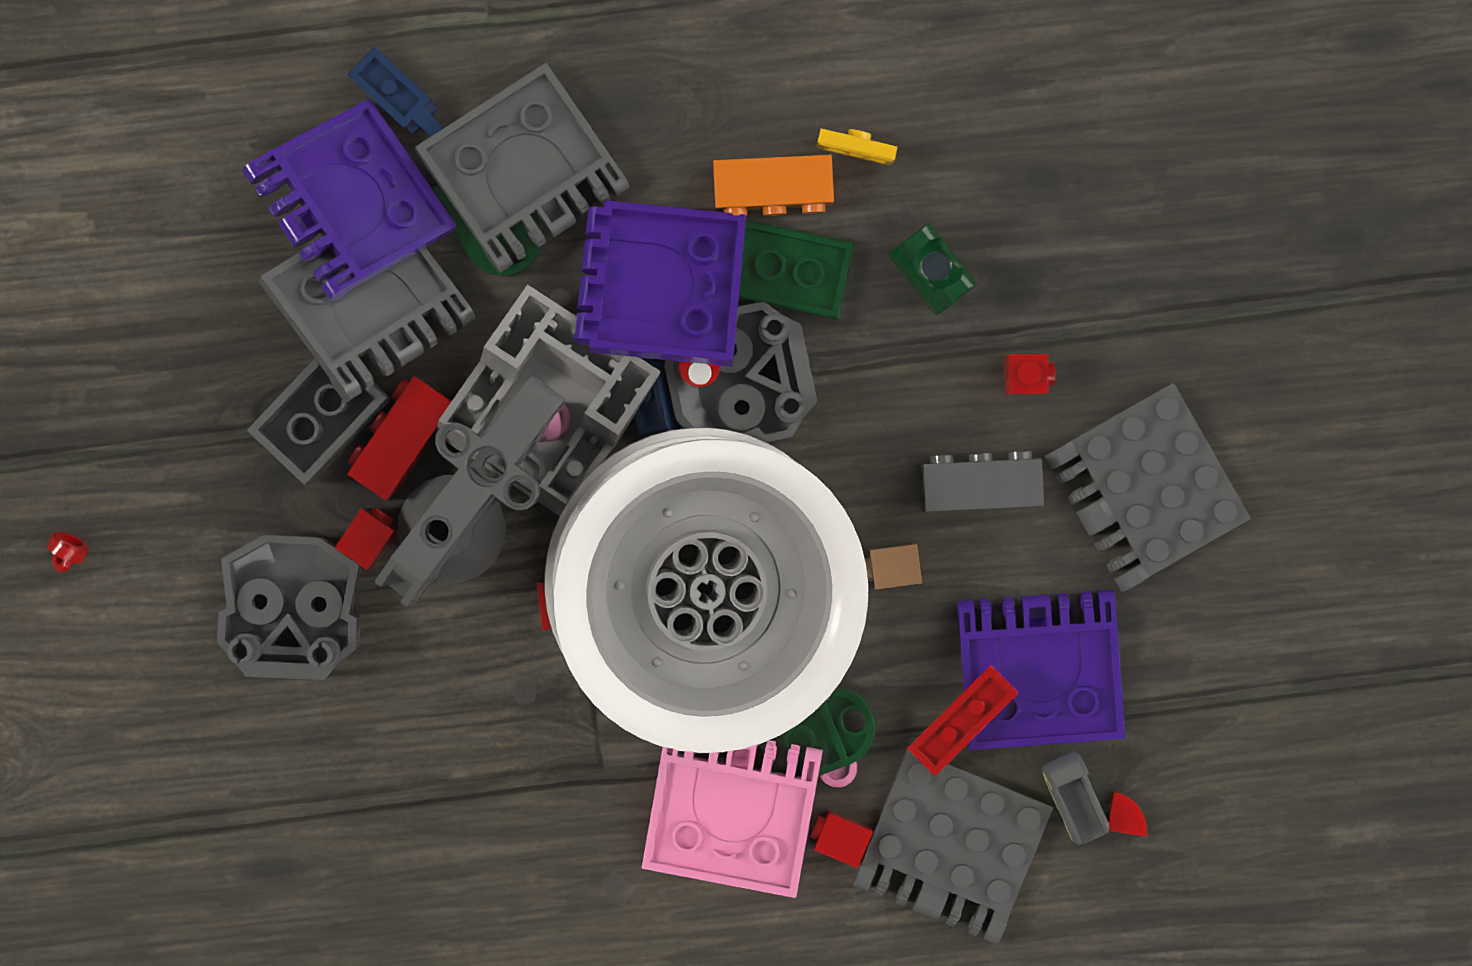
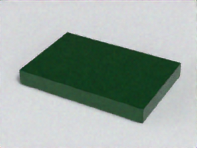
M746 220L739 299L755 303L765 302L773 307L839 320L855 243Z

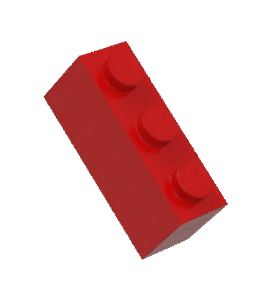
M415 376L412 377L410 382L404 379L399 384L391 397L396 402L389 413L386 414L382 411L372 424L369 431L374 435L366 447L360 444L348 460V464L352 468L347 475L386 501L393 499L435 436L439 419L452 402L451 399Z

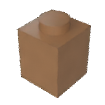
M912 543L868 549L869 558H865L868 582H873L875 590L922 583L917 544Z

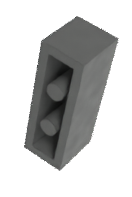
M1032 451L1008 452V460L993 461L992 453L969 454V462L954 463L953 455L930 456V464H921L923 511L925 512L1044 506L1042 459H1032Z

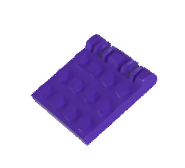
M370 98L252 160L242 169V172L252 185L259 183L255 190L261 197L272 194L285 183L288 185L292 193L276 200L269 208L275 218L291 211L299 203L301 204V208L286 215L278 223L294 248L309 242L319 233L322 235L320 239L310 243L299 253L303 261L313 260L331 248L336 258L322 264L313 273L319 282L332 277L321 287L330 301L339 299L361 283L451 234L457 226ZM343 268L345 269V271H343V272L339 273L338 275L334 276L335 274H337V273H338L340 270H342Z
M1113 589L1097 591L1099 622H1094L1091 591L1082 592L1080 597V607L1084 623L1070 624L1069 598L1066 593H1057L1059 625H1052L1049 594L1021 596L1023 627L1016 628L1013 597H1004L1002 603L1006 627L1004 629H991V604L988 599H979L981 630L977 631L973 600L957 601L963 692L991 664L1019 691V694L967 744L968 750L1126 739L1116 601Z

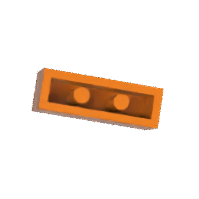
M832 155L713 160L716 212L724 211V213H732L734 216L740 214L747 216V210L763 209V216H779L787 214L786 208L802 207V214H819L826 212V206H833Z

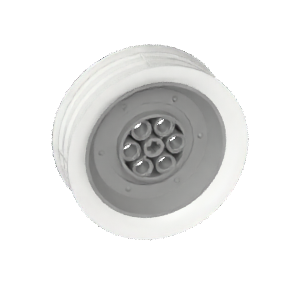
M684 428L651 435L626 446L597 466L583 480L560 514L551 537L545 567V599L553 634L570 671L592 703L609 719L637 737L662 747L687 752L717 753L758 745L785 733L811 715L831 695L850 667L860 644L868 607V578L861 543L852 522L833 493L816 476L784 452L752 436L716 428ZM684 545H696L697 555L692 561H679L678 553ZM727 546L735 547V559L729 564H720L718 562L719 552ZM661 579H674L675 586L670 594L664 596L656 594V585ZM747 581L752 582L754 587L752 594L746 599H737L735 591L738 585ZM701 582L706 585L709 582L713 588L709 595L704 592L701 595L697 589ZM679 614H691L692 622L687 629L676 630L673 628L674 619ZM721 615L731 616V625L726 631H713V623L716 618Z

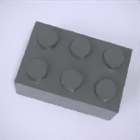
M314 358L247 431L304 485H312L392 399L374 383L368 389L361 387V394L348 402L344 401L332 386L329 376Z

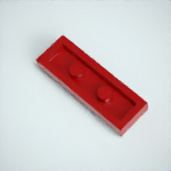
M991 664L907 749L936 776L1019 694V691Z

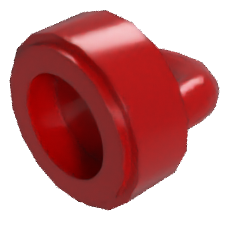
M62 531L54 532L47 544L48 550L53 553V567L58 573L67 572L73 563L81 564L89 551L88 545L83 540Z

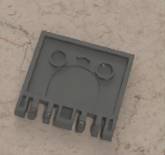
M547 63L541 65L415 147V151L474 235L498 273L513 265L511 258L497 239L500 235L517 260L526 256L522 244L510 230L520 222L528 237L536 246L540 247L546 243L545 237L531 218V215L534 213L537 214L540 222L553 238L576 223L574 215L561 198L563 194H567L569 201L581 217L584 218L588 215L589 205L575 187L584 180L587 181L595 198L602 204L605 203V200L610 201L611 199L608 191L596 175L598 171L615 196L630 188L627 179Z
M331 248L307 262L303 261L298 253L261 275L259 279L260 285L329 376L334 389L346 402L361 394V387L368 389L374 385L371 373L360 360V357L367 352L376 369L383 376H388L394 372L392 362L398 368H401L424 353L422 344L426 348H432L438 344L435 333L423 318L430 312L434 322L446 336H451L457 332L456 326L462 329L475 320L472 308L427 248L418 251L361 283L349 293L334 301H330L321 288L332 277L319 282L313 275L319 266L336 258ZM343 268L342 270H340V271H339L337 274H335L334 276H336V275H338L339 273L345 271V269ZM380 344L383 345L385 352L380 347Z
M1174 383L1156 391L1044 456L1051 470L1068 462L1077 455L1079 456V462L1055 475L1059 483L1076 477V474L1085 469L1093 482L1084 487L1077 488L1067 497L1071 505L1097 490L1099 491L1100 498L1076 511L1089 536L1105 529L1114 522L1117 523L1119 527L1117 530L1094 543L1098 551L1106 550L1124 537L1129 544L1131 550L1112 558L1106 566L1109 572H1113L1137 558L1138 564L1113 578L1121 592L1136 586L1151 575L1251 519Z
M906 749L873 834L853 879L852 886L868 891L878 863L883 864L873 891L874 895L881 897L886 892L893 869L905 873V878L896 894V904L904 906L912 891L915 879L922 880L912 905L913 911L938 920L946 904L948 894L951 892L955 894V897L947 914L945 924L954 927L961 917L965 899L978 903L969 921L968 933L975 936L979 933L987 910L990 908L992 912L985 926L982 939L998 945L1054 807L949 763L934 776Z

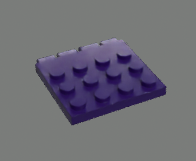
M606 200L604 208L590 207L588 209L585 235L594 239L585 240L581 271L585 274L597 276L581 277L578 309L593 313H577L574 342L589 345L590 353L732 367L746 215L734 216L732 213Z

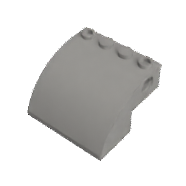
M527 284L484 346L480 362L439 419L435 435L444 425L459 423L471 428L483 438L525 382L532 375H535L566 399L564 405L570 411V425L566 434L556 441L538 442L520 467L532 475L539 484L540 497L537 502L560 516L570 497L583 480L608 458L661 371L639 357L590 353L589 345L574 342L576 316ZM453 430L447 435L445 442L462 451L466 446V437L462 431ZM483 448L479 449V450L473 455V457H472L473 460L476 458V456L480 453V451H481ZM494 455L487 459L485 468L501 477L505 472L506 464L500 456ZM520 479L512 484L531 497L532 489L527 481Z

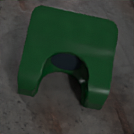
M927 222L888 254L893 264L936 316L978 284L930 222Z

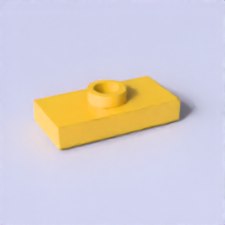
M821 128L817 141L818 149L889 166L893 164L897 151V146L870 140V133L849 129L848 134H843Z

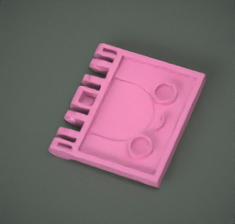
M772 740L767 741L762 770L754 768L758 745L728 751L726 763L718 762L720 752L709 753V759L694 757L695 752L685 751L684 755H681L679 750L663 747L642 869L796 898L823 750L807 747L802 776L798 777L795 776L800 753V746L792 744L788 750L786 774L771 772L773 760L776 758L777 753L776 741Z

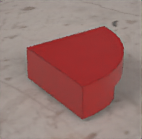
M1112 791L1107 820L1110 826L1109 831L1147 837L1146 820L1139 806L1126 795Z

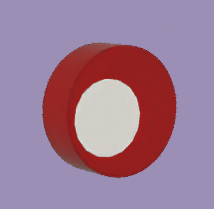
M679 362L678 366L681 379L687 385L694 388H703L713 383L720 369V365Z

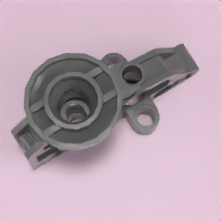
M532 375L483 438L463 424L450 423L444 425L436 435L435 444L437 450L459 469L454 475H442L424 481L408 495L398 515L397 537L400 546L385 565L375 583L380 587L390 586L403 596L401 603L408 607L415 604L433 582L461 583L479 577L497 561L506 541L507 521L500 501L514 510H525L537 503L540 497L539 484L532 475L520 466L539 442L566 399L535 375ZM460 430L466 437V446L461 452L454 454L447 449L445 440L451 431ZM483 448L480 451V453L476 456V458L473 460V462L470 464L473 455L479 449ZM494 455L500 456L506 464L505 472L499 478H492L485 471L487 459ZM520 479L527 481L532 489V495L525 503L515 502L510 495L512 484ZM434 520H441L448 526L449 535L444 542L431 535V523Z

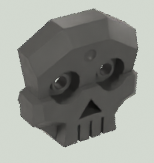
M765 302L738 307L735 334L737 353L733 356L732 367L720 366L717 378L710 385L703 388H694L687 385L679 375L678 366L680 361L666 360L664 366L675 418L684 428L731 430L756 437L767 443L793 437L802 419L817 402L801 324L780 314ZM773 356H775L780 384L758 374ZM739 400H745L750 406L749 412L745 415H739L734 410V405Z
M267 534L255 539L221 558L226 609L218 612L217 644L227 653L229 660L237 664L245 677L325 680L338 663L359 647L361 617L353 611L362 566L335 548L336 546L324 537ZM258 594H263L267 598V606L263 609L255 605V597ZM316 597H323L326 600L327 606L324 611H317L314 608L313 602ZM290 629L300 645L277 643L286 631Z

